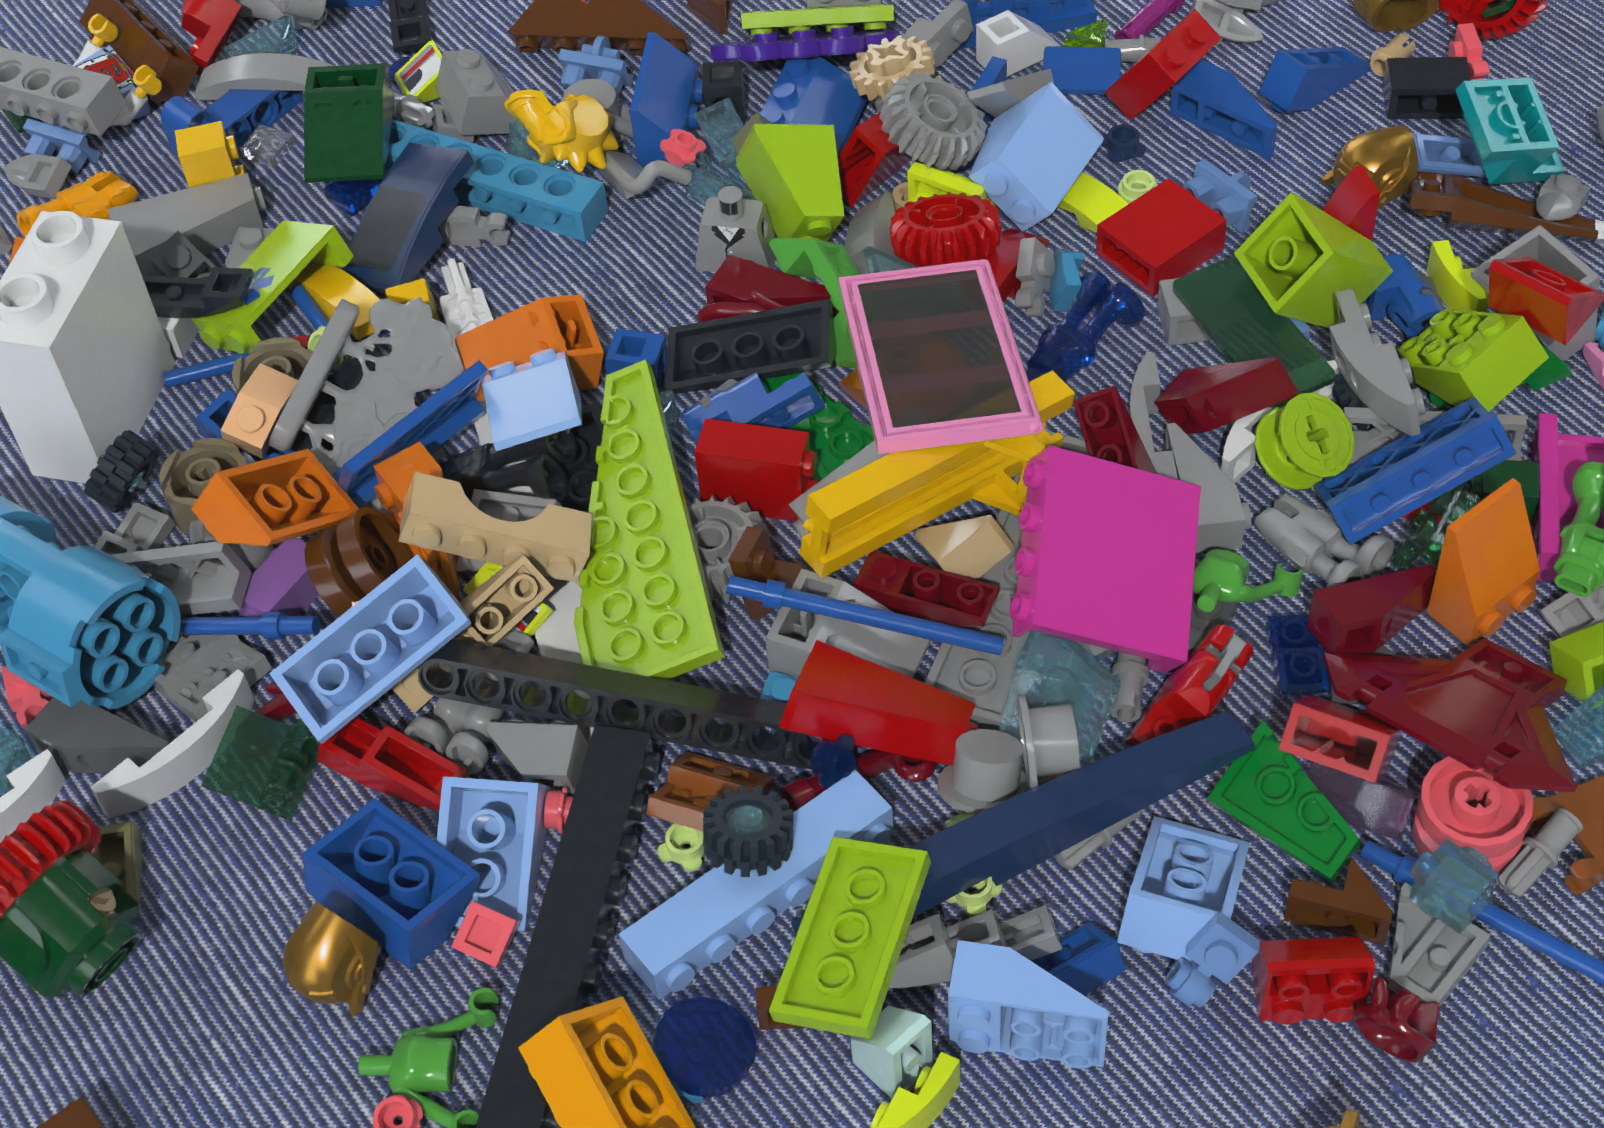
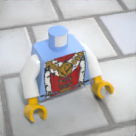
M101 14L93 15L89 21L88 28L95 36L93 40H87L79 58L72 66L112 76L127 105L110 126L128 125L133 119L151 113L147 94L156 95L160 92L162 84L156 77V72L149 66L142 65L133 73L110 45L104 47V42H111L117 38V27Z

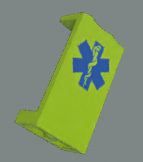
M283 220L239 267L252 269L254 272V277L243 304L224 313L191 319L200 330V338L212 349L250 354L254 352L252 346L261 341L251 325L308 263L345 267L354 255L334 225Z

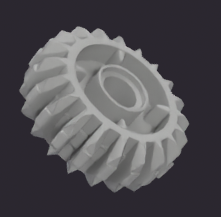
M911 72L907 78L900 77L894 83L891 90L889 89L886 93L879 116L883 122L881 130L889 134V143L899 146L900 154L907 153L912 157V162L916 160L921 161L926 165L927 169L931 165H935L941 171L947 167L955 171L960 165L966 166L982 147L985 130L988 125L983 121L985 113L976 109L977 105L966 96L967 90H959L955 87L954 81L949 84L943 81L940 75L934 79L926 72L921 76Z
M712 494L709 501L701 502L695 496L692 505L687 507L711 603L714 598L722 597L728 604L731 594H726L730 575L734 576L728 559L747 526L764 529L769 547L772 550L771 542H769V530L766 524L762 522L759 512H751L747 502L735 506V501H733L731 495L723 502L718 501L714 494Z

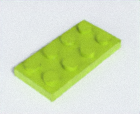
M893 4L741 13L742 29L750 28L751 36H755L754 34L775 32V27L788 26V33L793 34L792 31L812 29V25L826 24V32H831L830 28L849 26V23L864 22V30L886 29V21H894Z
M832 837L769 1008L773 1021L872 1039L931 864L928 851Z

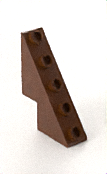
M534 0L508 31L516 45V49L526 53L537 52L538 48L552 49L560 53L561 49L575 51V49H582L583 44L593 45L596 37L601 35L609 38L611 49L626 50L627 53L633 55H643L648 32L657 33L684 54L692 49L685 34L642 0H591L588 4H585L582 0Z

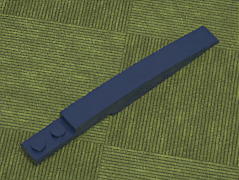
M1227 711L1160 735L1073 770L992 806L908 847L910 849L928 851L931 860L913 918L989 877H992L995 886L1010 880L1256 749L1255 743L1231 711ZM803 916L790 922L796 935Z

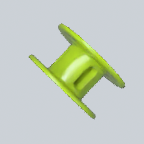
M1301 393L1289 400L1285 407H1275L1263 415L1256 427L1255 447L1260 463L1267 474L1278 484L1293 490L1310 489L1315 484L1321 482L1324 477L1336 476L1348 467L1354 454L1355 439L1351 423L1338 405L1328 397L1317 393Z

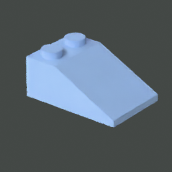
M554 348L546 349L530 356L531 362L514 366L513 361H509L488 369L490 375L485 376L482 387L496 451L582 425L581 396L566 351L556 354Z
M443 776L436 843L480 874V881L454 926H461L471 901H476L520 921L516 931L527 932L547 829L544 827L545 799L551 787L540 783Z
M1154 816L1129 891L1117 943L1131 946L1142 953H1155L1176 960L1183 958L1190 962L1191 959L1185 955L1187 943L1218 911L1231 919L1250 842Z

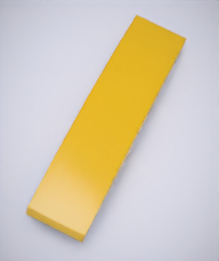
M308 263L287 286L291 290L296 285H303L329 320L341 299L355 304L359 308V316L351 334L359 340L374 333V328L370 323V308L374 302L380 299L342 269L331 265Z

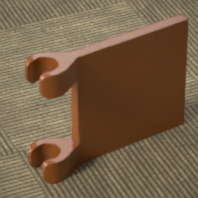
M1604 775L1577 785L1576 792L1562 791L1550 797H1535L1533 799V814L1527 830L1528 833L1540 830L1554 815V811L1557 808L1569 811L1583 825L1582 831L1573 839L1588 858L1573 862L1569 868L1572 874L1564 879V883L1575 895L1588 891L1604 880Z

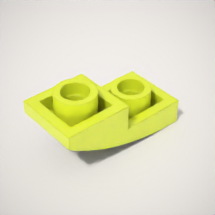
M1081 172L1057 207L1074 213L1080 227L1097 233V224L1129 203L1102 182Z
M1449 240L1432 242L1426 272L1433 279L1438 295L1449 309L1484 312V310L1489 309V295L1471 277V270L1474 268L1463 269L1461 258L1454 256Z
M940 1052L932 1068L925 1066L921 1071L914 1088V1093L898 1087L890 1103L883 1101L880 1104L873 1118L871 1128H928L947 1106L960 1085V1060Z

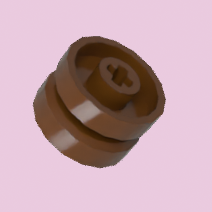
M363 507L340 520L338 527H329L310 538L304 549L305 565L311 582L321 599L339 617L352 607V602L360 601L413 558L408 544L399 542L400 531L386 516L376 509Z

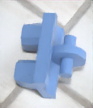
M597 36L593 45L583 44L581 52L561 49L558 60L563 67L561 85L565 90L580 80L600 79L611 84L615 89L616 97H618L622 86L631 87L634 76L627 73L626 62L619 59L620 50L611 49L610 40L606 36Z
M27 118L23 129L31 136L24 153L26 155L41 154L52 156L54 151H58L56 157H61L72 165L69 171L70 174L77 176L86 160L97 163L101 156L99 150L88 146V141L85 137L88 134L87 132L80 133L69 127L55 123L49 125Z
M1206 159L1196 163L1194 176L1184 183L1183 189H1187L1209 208L1219 212L1227 220L1226 227L1232 225L1241 233L1250 228V213L1258 197L1249 190L1251 185L1250 177L1243 172H1237L1230 177Z

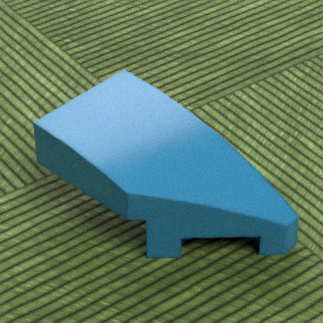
M1056 249L1054 252L1055 272L1051 276L1049 298L1052 311L1068 312L1082 287L1078 270L1085 259V253L1072 252L1069 249Z

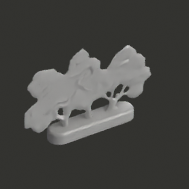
M417 297L405 304L394 302L388 298L374 302L370 308V323L374 328V334L363 341L355 343L351 340L350 333L359 316V308L355 304L341 299L273 429L268 445L281 452H288L302 430L310 436L313 446L310 451L332 475L349 459L418 407L414 401L416 392L442 388L463 373L465 369L459 352L453 347V337L448 330V326L432 318V308L424 303L422 298ZM382 329L391 332L390 337L385 338L379 337L378 334ZM373 344L392 345V352L389 355L375 357L366 354L367 349L372 352L374 351L375 346ZM340 355H350L358 358L362 366L363 376L355 389L346 391L327 381ZM366 360L375 362V371L368 369L365 363ZM321 391L335 397V420L332 424H313L306 420ZM322 438L333 444V450L328 451L321 446ZM443 448L432 455L435 461L446 456ZM378 498L366 506L376 509L382 514L387 512Z

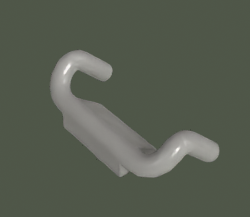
M614 115L615 118L610 129L633 138L631 121ZM603 151L606 168L604 170L599 169V172L626 199L644 193L649 188L657 185L658 183L655 179L658 176L683 185H687L692 178L691 170L667 161H652L643 168L630 155L615 151Z

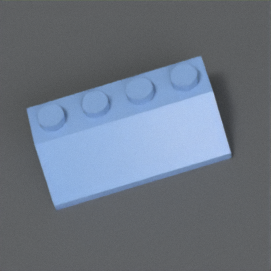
M417 554L269 674L317 741L323 744L469 626L471 621L461 604L440 577Z

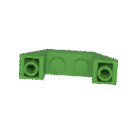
M772 238L768 244L777 258V265L783 272L793 276L797 275L812 279L817 276L822 280L831 296V303L840 311L834 317L837 351L833 361L841 367L858 368L839 291L838 277L860 275L846 249L841 244L817 239ZM873 295L862 296L861 301L868 328L876 327L878 304Z

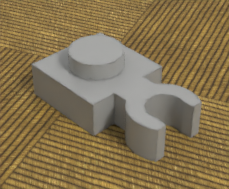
M455 206L439 226L440 234L444 239L443 244L482 247L483 241L487 240L491 244L503 246L507 245L511 234L510 230L504 229L508 219L506 214L491 213L488 216H481L478 207Z
M1036 237L1020 239L1016 278L1021 281V287L1016 293L1015 305L1018 309L1026 308L1027 317L1043 316L1045 310L1043 293L1050 291L1051 276L1055 272L1054 254Z

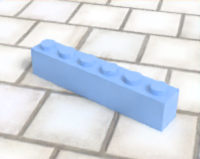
M854 770L793 813V848L790 850L788 861L781 860V867L774 871L768 865L766 875L758 876L757 870H750V877H741V869H735L733 875L724 873V864L719 868L714 867L618 934L624 959L658 1000L671 991L677 992L682 990L693 980L695 974L712 962L718 963L723 961L740 942L752 934L757 935L764 932L778 915L791 906L796 907L803 904L811 897L832 837L885 845L891 835L894 834L893 810L888 802Z

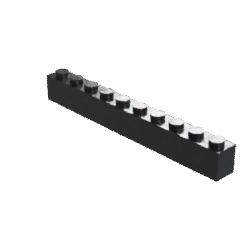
M594 725L475 1128H561L556 1122L553 1112L536 1080L530 1074L528 1065L518 1047L558 1016L586 1008L589 995H596L599 990L602 966L598 962L602 949L608 950L612 943L614 921L610 920L614 905L621 906L623 902L626 878L622 875L625 864H632L637 851V835L634 834L637 821L644 822L646 818L649 795L645 792L648 781H655L659 771L660 754L653 751L651 734L649 732Z

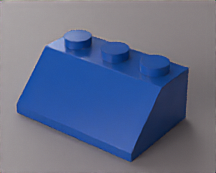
M652 32L647 34L630 107L636 158L643 168L652 161H667L664 152L660 148V143L662 140L670 137L671 130L681 129L694 135L693 129H699L700 107L698 104L704 103L703 80H699L697 63L657 33Z
M823 58L787 59L760 115L773 124L834 125L838 158L855 128L868 97L867 94L859 96L857 89L853 87L850 75Z
M375 798L302 853L306 892L339 917L375 938L382 945L384 951L410 970L447 940L480 881V874Z

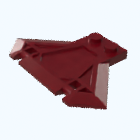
M1486 638L1480 640L1452 660L1324 653L1323 658L1334 693L1348 702L1359 699L1367 703L1366 712L1473 770L1484 767L1496 773L1493 781L1506 788L1576 792L1577 786L1543 710L1563 696L1567 679Z

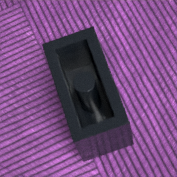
M1467 57L1387 58L1382 86L1386 118L1464 119V111L1455 90L1463 81L1471 80Z

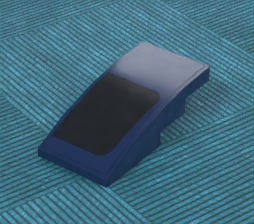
M409 142L390 167L369 202L349 247L354 257L345 267H342V270L358 280L371 292L386 294L385 289L413 281L444 242L438 228L459 203L453 189L474 163L469 151Z

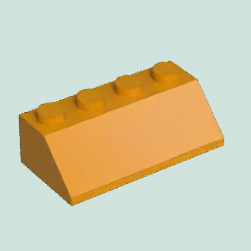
M623 996L558 1016L518 1047L528 1065L530 1074L536 1080L553 1112L556 1122L561 1128H696Z

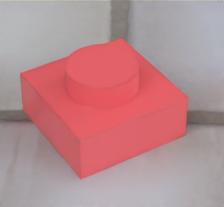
M471 901L451 947L491 966L500 968L520 921L476 901Z

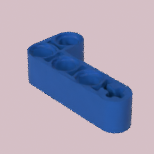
M231 89L205 110L181 96H175L165 103L161 112V122L171 151L177 157L176 130L222 121L226 136L234 135L237 148L240 150L295 108L302 101L304 94L303 91Z

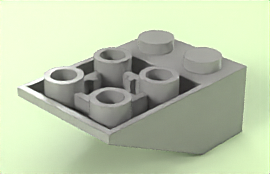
M801 569L791 588L893 612L845 581L829 576L821 579L817 573ZM783 606L765 638L769 671L799 677L816 640H819L914 679L932 641Z

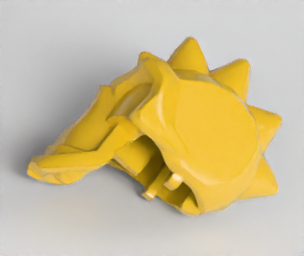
M527 89L510 94V97L503 102L504 108L512 116L516 117L529 132L526 142L539 154L540 163H548L555 159L557 161L568 160L571 166L578 173H581L588 162L604 170L606 162L603 151L617 150L619 147L610 129L615 118L614 115L606 111L595 98L585 94H579L576 97L573 94H569L564 101L559 102L556 106H552L543 91Z

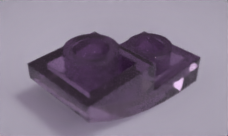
M1312 761L1308 778L1324 794L1346 823L1393 839L1402 838L1416 796L1415 792L1383 777L1376 783Z

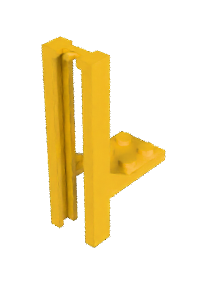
M1052 370L1029 382L1043 423V430L1039 434L892 452L809 494L805 513L810 519L804 522L803 528L810 533L802 537L800 555L822 579L971 499L1020 516V512L1026 503L1027 486L1023 482L1025 467L1030 459L1050 445L1062 447L1064 437L1059 432L1051 436L1045 430V422L1071 409L1075 392ZM1009 392L956 420L1015 413L1017 408L1012 393ZM1020 474L1017 485L1011 478Z

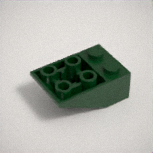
M386 63L308 67L304 91L305 183L383 179L385 177L395 101Z

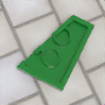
M1262 721L1250 737L1255 743L1256 749L1232 762L1207 799L1211 805L1333 884L1360 846V840L1324 794L1317 789L1304 773L1290 753L1278 750L1280 742L1268 725Z

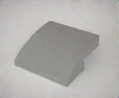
M182 635L178 638L177 642H173L168 646L160 662L166 668L162 674H159L154 679L155 683L152 686L185 715L197 722L208 713L202 697L237 669L244 673L248 685L251 687L272 670V667L263 654L241 642L237 635Z

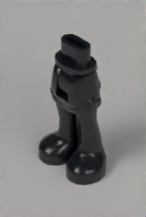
M566 429L499 451L495 450L492 443L468 448L460 454L450 455L446 462L438 464L442 468L445 479L460 482L467 498H472L474 489L501 492L514 487L529 486L536 497L556 499L558 502H561L567 496L568 481L560 465L574 462L577 454V445L572 431ZM527 460V461H525V462H521V463L514 464V465H511V466L506 467L507 464H510V463H513V462H518V461Z

